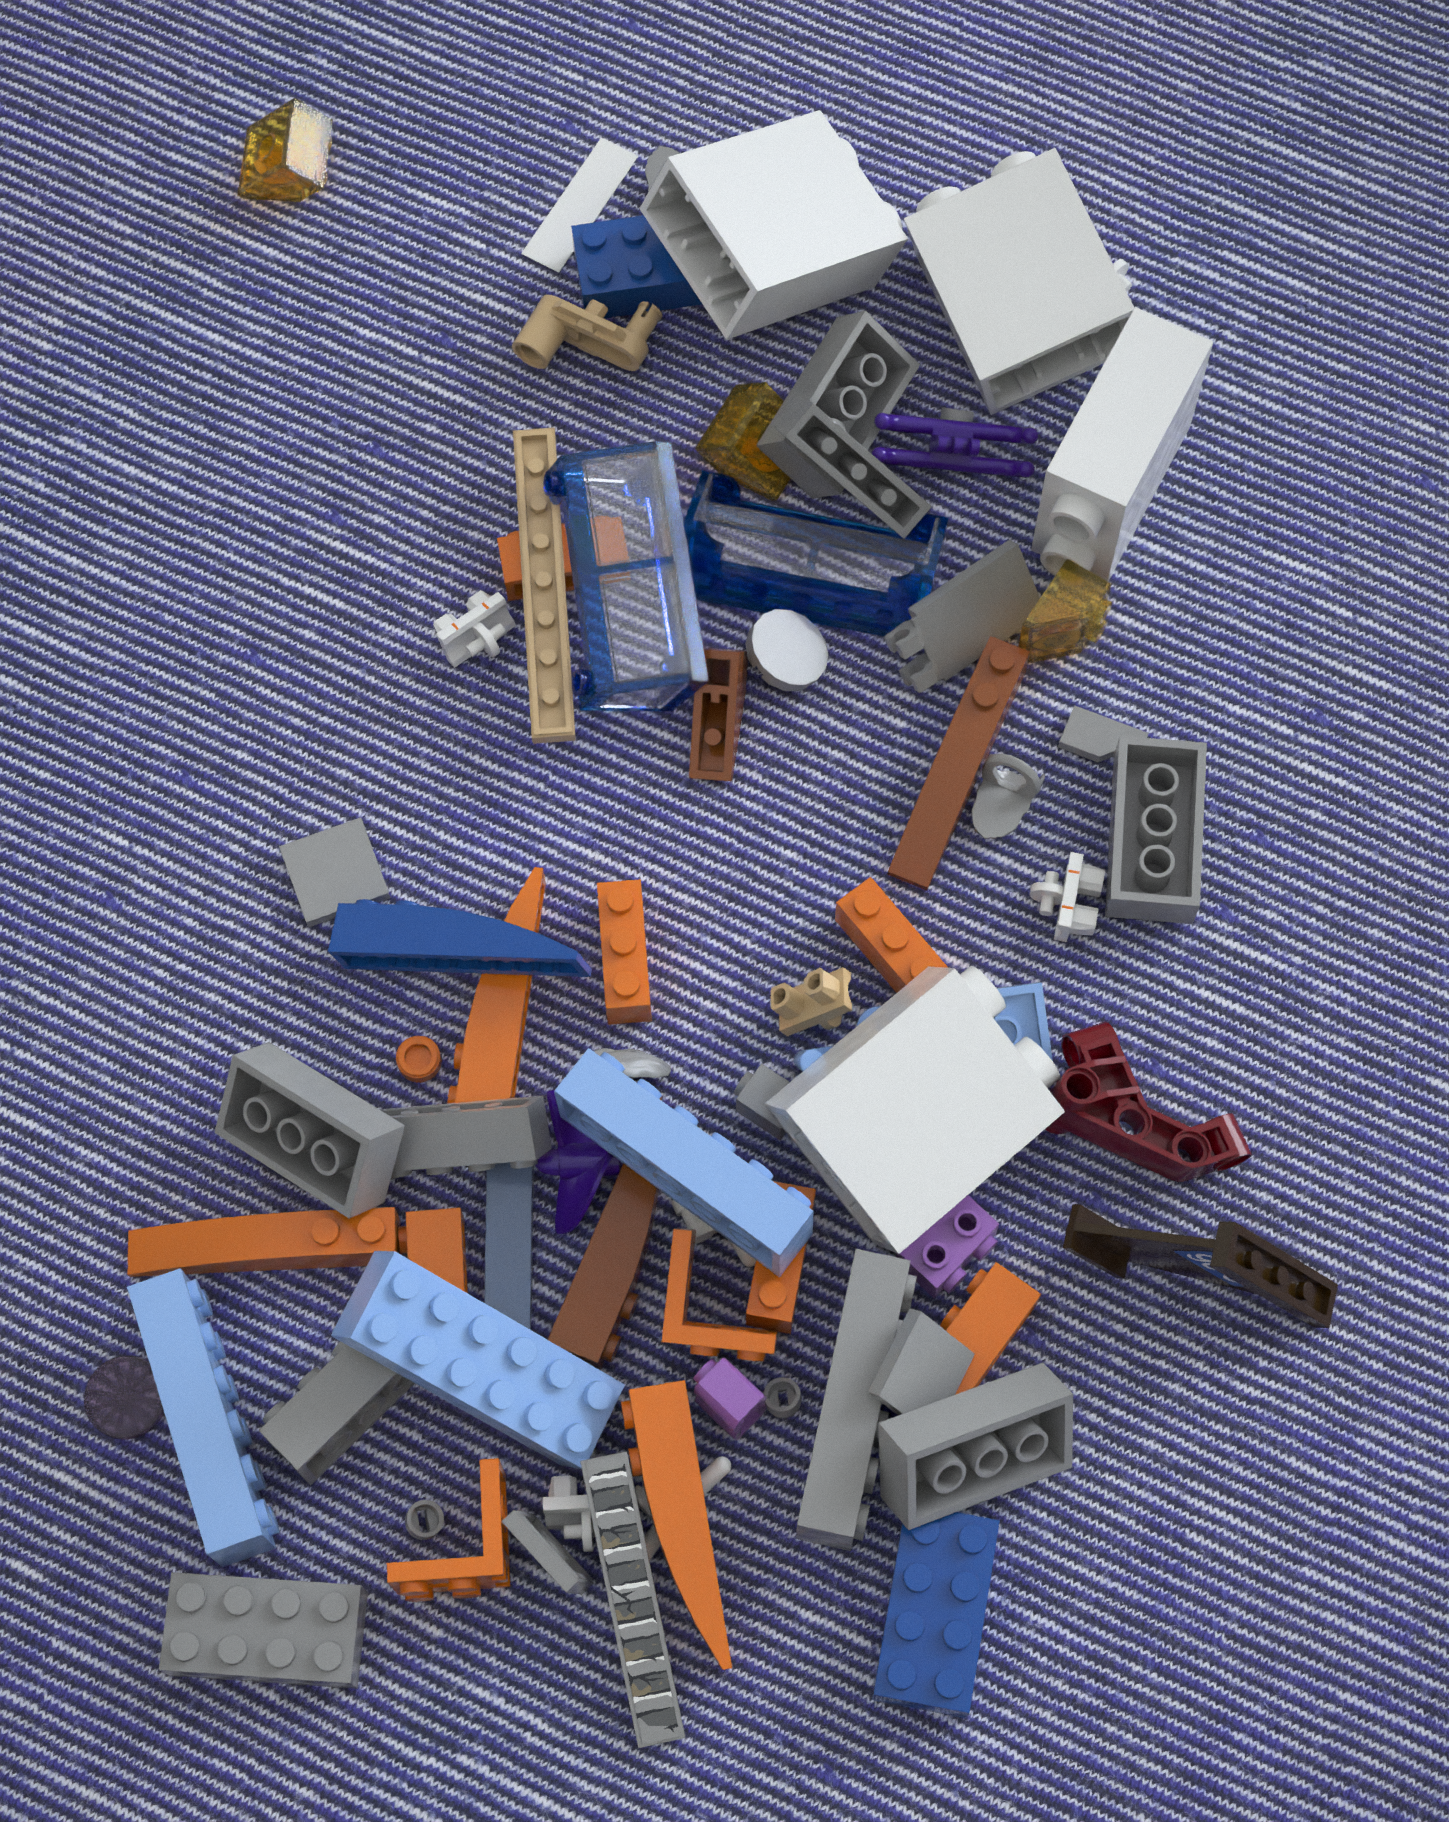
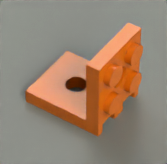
M674 1228L661 1342L691 1345L690 1354L718 1356L720 1348L737 1350V1359L764 1361L766 1353L774 1354L777 1344V1330L687 1321L696 1229Z
M499 1458L479 1460L483 1556L387 1563V1583L398 1595L405 1596V1601H430L434 1599L433 1592L446 1591L452 1592L453 1598H475L481 1596V1589L511 1587L508 1528L502 1523V1520L508 1516L506 1473Z

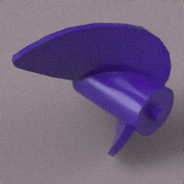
M550 1090L547 1092V1100L558 1145L557 1149L549 1150L537 1159L538 1163L535 1167L541 1173L560 1177L555 1232L557 1234H567L576 1228L585 1215L601 1178L619 1175V1164L623 1162L562 1119L554 1090Z

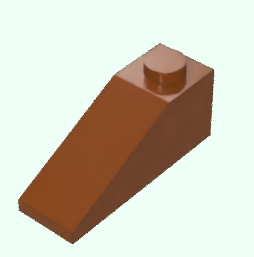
M717 648L697 649L689 778L730 782L733 780L746 694L747 651Z

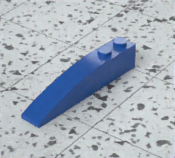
M359 899L356 903H338L328 952L345 969L591 977L592 968L578 951L534 931L499 919L460 910L422 906L407 900L397 901L395 905L379 904L367 899Z

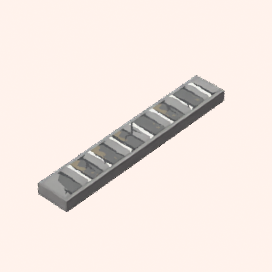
M623 1451L581 1460L580 1463L638 1748L685 1738V1732L628 1453Z

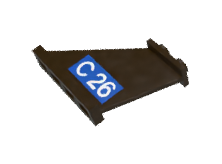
M1072 1204L1063 1248L1117 1279H1125L1128 1262L1257 1294L1314 1328H1330L1338 1284L1236 1222L1219 1221L1216 1239L1121 1228L1080 1204Z

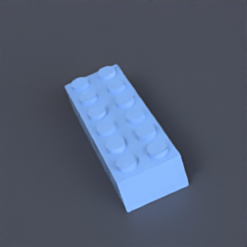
M588 1048L554 1090L560 1117L780 1277L813 1234L814 1211L809 1208L811 1205L810 1200L793 1187H788L787 1190H784L771 1180L774 1177L773 1174L758 1161L751 1159L747 1163L734 1153L736 1150L735 1146L722 1135L714 1132L710 1136L697 1127L698 1120L685 1108L677 1105L672 1109L660 1100L661 1093L649 1082L639 1079L636 1083L623 1073L625 1070L624 1066L613 1056L606 1052L599 1056Z
M374 1251L331 1334L332 1337L557 1464L566 1467L582 1469L580 1461L590 1458L625 1384L395 1251Z
M181 1268L128 1286V1293L206 1554L220 1566L225 1567L275 1549L276 1545L273 1535L280 1533L273 1508L267 1506L265 1499H261L259 1493L260 1490L266 1488L265 1480L259 1463L253 1461L250 1453L247 1454L246 1446L253 1444L245 1419L240 1418L237 1409L234 1410L232 1403L239 1401V1396L231 1374L227 1375L224 1366H220L219 1360L226 1358V1354L218 1332H214L211 1323L206 1320V1317L213 1315L205 1289L201 1290L197 1279L190 1280Z

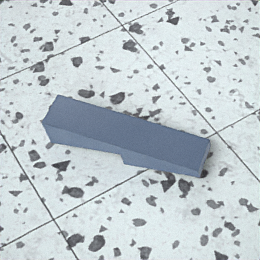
M510 1162L496 1163L494 1168L487 1170L484 1303L531 1330L534 1166L513 1169L510 1167Z

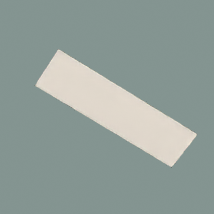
M600 138L521 254L559 273L574 252L571 226L593 223L638 158V155L606 139Z

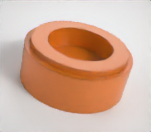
M410 1037L401 1043L396 1052L398 1069L402 1076L409 1081L416 1083L429 1081L437 1075L441 1068L442 1058L439 1048L428 1037Z

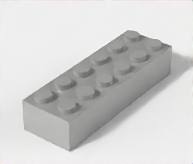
M855 1249L797 1522L796 1539L848 1551H851L853 1539L863 1541L870 1505L861 1503L862 1494L873 1493L879 1458L870 1457L872 1447L879 1448L878 1423L888 1420L889 1412L880 1410L881 1402L869 1394L868 1390L904 1321L899 1319L900 1312L908 1313L911 1307L917 1276L908 1274L911 1260Z

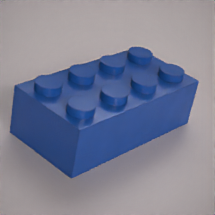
M644 215L571 226L574 256L584 310L593 299L608 308L604 319L633 315L642 301L649 302V306L646 309L647 312L652 304L660 311L702 305V302Z
M955 1512L911 1530H908L901 1522L872 1694L873 1701L966 1718L969 1715L1000 1520Z

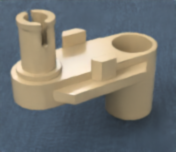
M544 295L514 340L512 349L517 357L526 364L537 369H544L548 366L562 342L566 341L595 357H600L623 369L636 371L648 355L649 348L646 341L663 315L653 304L647 312L646 309L649 306V302L642 301L639 303L626 328H623L604 319L608 308L594 299L589 302L584 310L559 297Z

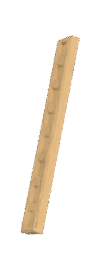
M555 427L513 430L532 742L537 744L576 741Z

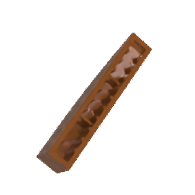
M989 637L940 745L887 875L928 891L979 778L982 766L988 758L1024 678L1030 651L995 637Z
M624 1163L547 1339L600 1371L605 1360L611 1363L614 1360L622 1339L621 1336L616 1335L623 1318L630 1320L637 1306L639 1294L634 1293L649 1246L659 1194L657 1187Z

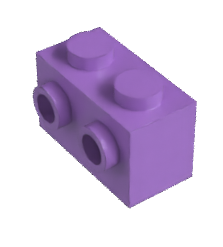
M967 1195L900 1254L896 1253L895 1257L911 1260L908 1274L917 1276L916 1282L933 1298L943 1289L950 1294L966 1277L967 1273L963 1268L974 1257L978 1261H982L997 1245L998 1241L994 1236L997 1233L999 1223Z

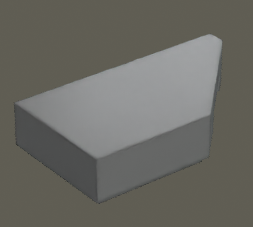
M1074 705L1059 741L1058 748L1095 762H1101L1114 757L1119 736L1148 738L1149 733Z

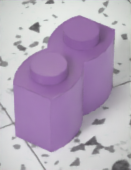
M722 1358L718 1363L714 1359L709 1360L693 1378L697 1382L694 1387V1393L697 1395L695 1402L735 1441L739 1440L766 1410L767 1406L764 1403L767 1397L726 1358Z

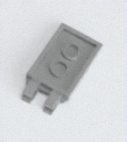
M1011 540L1006 541L909 607L908 611L912 619L900 624L884 636L889 650L893 653L898 651L900 657L904 660L924 649V654L917 656L899 670L904 684L907 686L913 684L915 691L921 693L942 679L947 681L979 659L990 636L1005 641L1045 613V609L1019 545Z

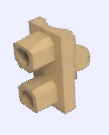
M844 967L830 973L822 968H818L807 974L803 984L792 988L784 982L772 987L770 991L771 1009L779 1014V1031L786 1036H790L817 1024H820L827 1030L838 1027L841 1024L842 1015L852 1011V1003L848 992L851 972Z

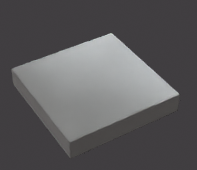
M361 817L279 846L308 928L334 919L338 903H356L359 899H367L379 903L391 898Z
M910 1308L868 1393L897 1415L907 1413L955 1395L975 1354L923 1312Z
M513 1510L502 1520V1523L566 1593L582 1595L594 1584L592 1582L594 1579L534 1514Z

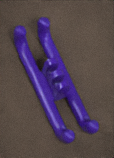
M879 413L875 416L874 424L880 430L931 435L929 452L875 447L871 454L883 464L1029 478L1034 474L1035 467L1029 461L978 456L980 440L1019 444L1035 443L1039 436L1037 430L1032 427Z

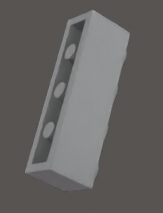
M797 391L772 421L771 425L902 538L905 539L932 507L800 392Z
M543 1096L379 1109L405 1125L391 1178L410 1175L412 1170L426 1169L427 1175L445 1174L453 1171V1167L468 1166V1171L480 1172L494 1168L496 1163L509 1162L510 1167L513 1169L527 1168L538 1163L537 1159L552 1149Z

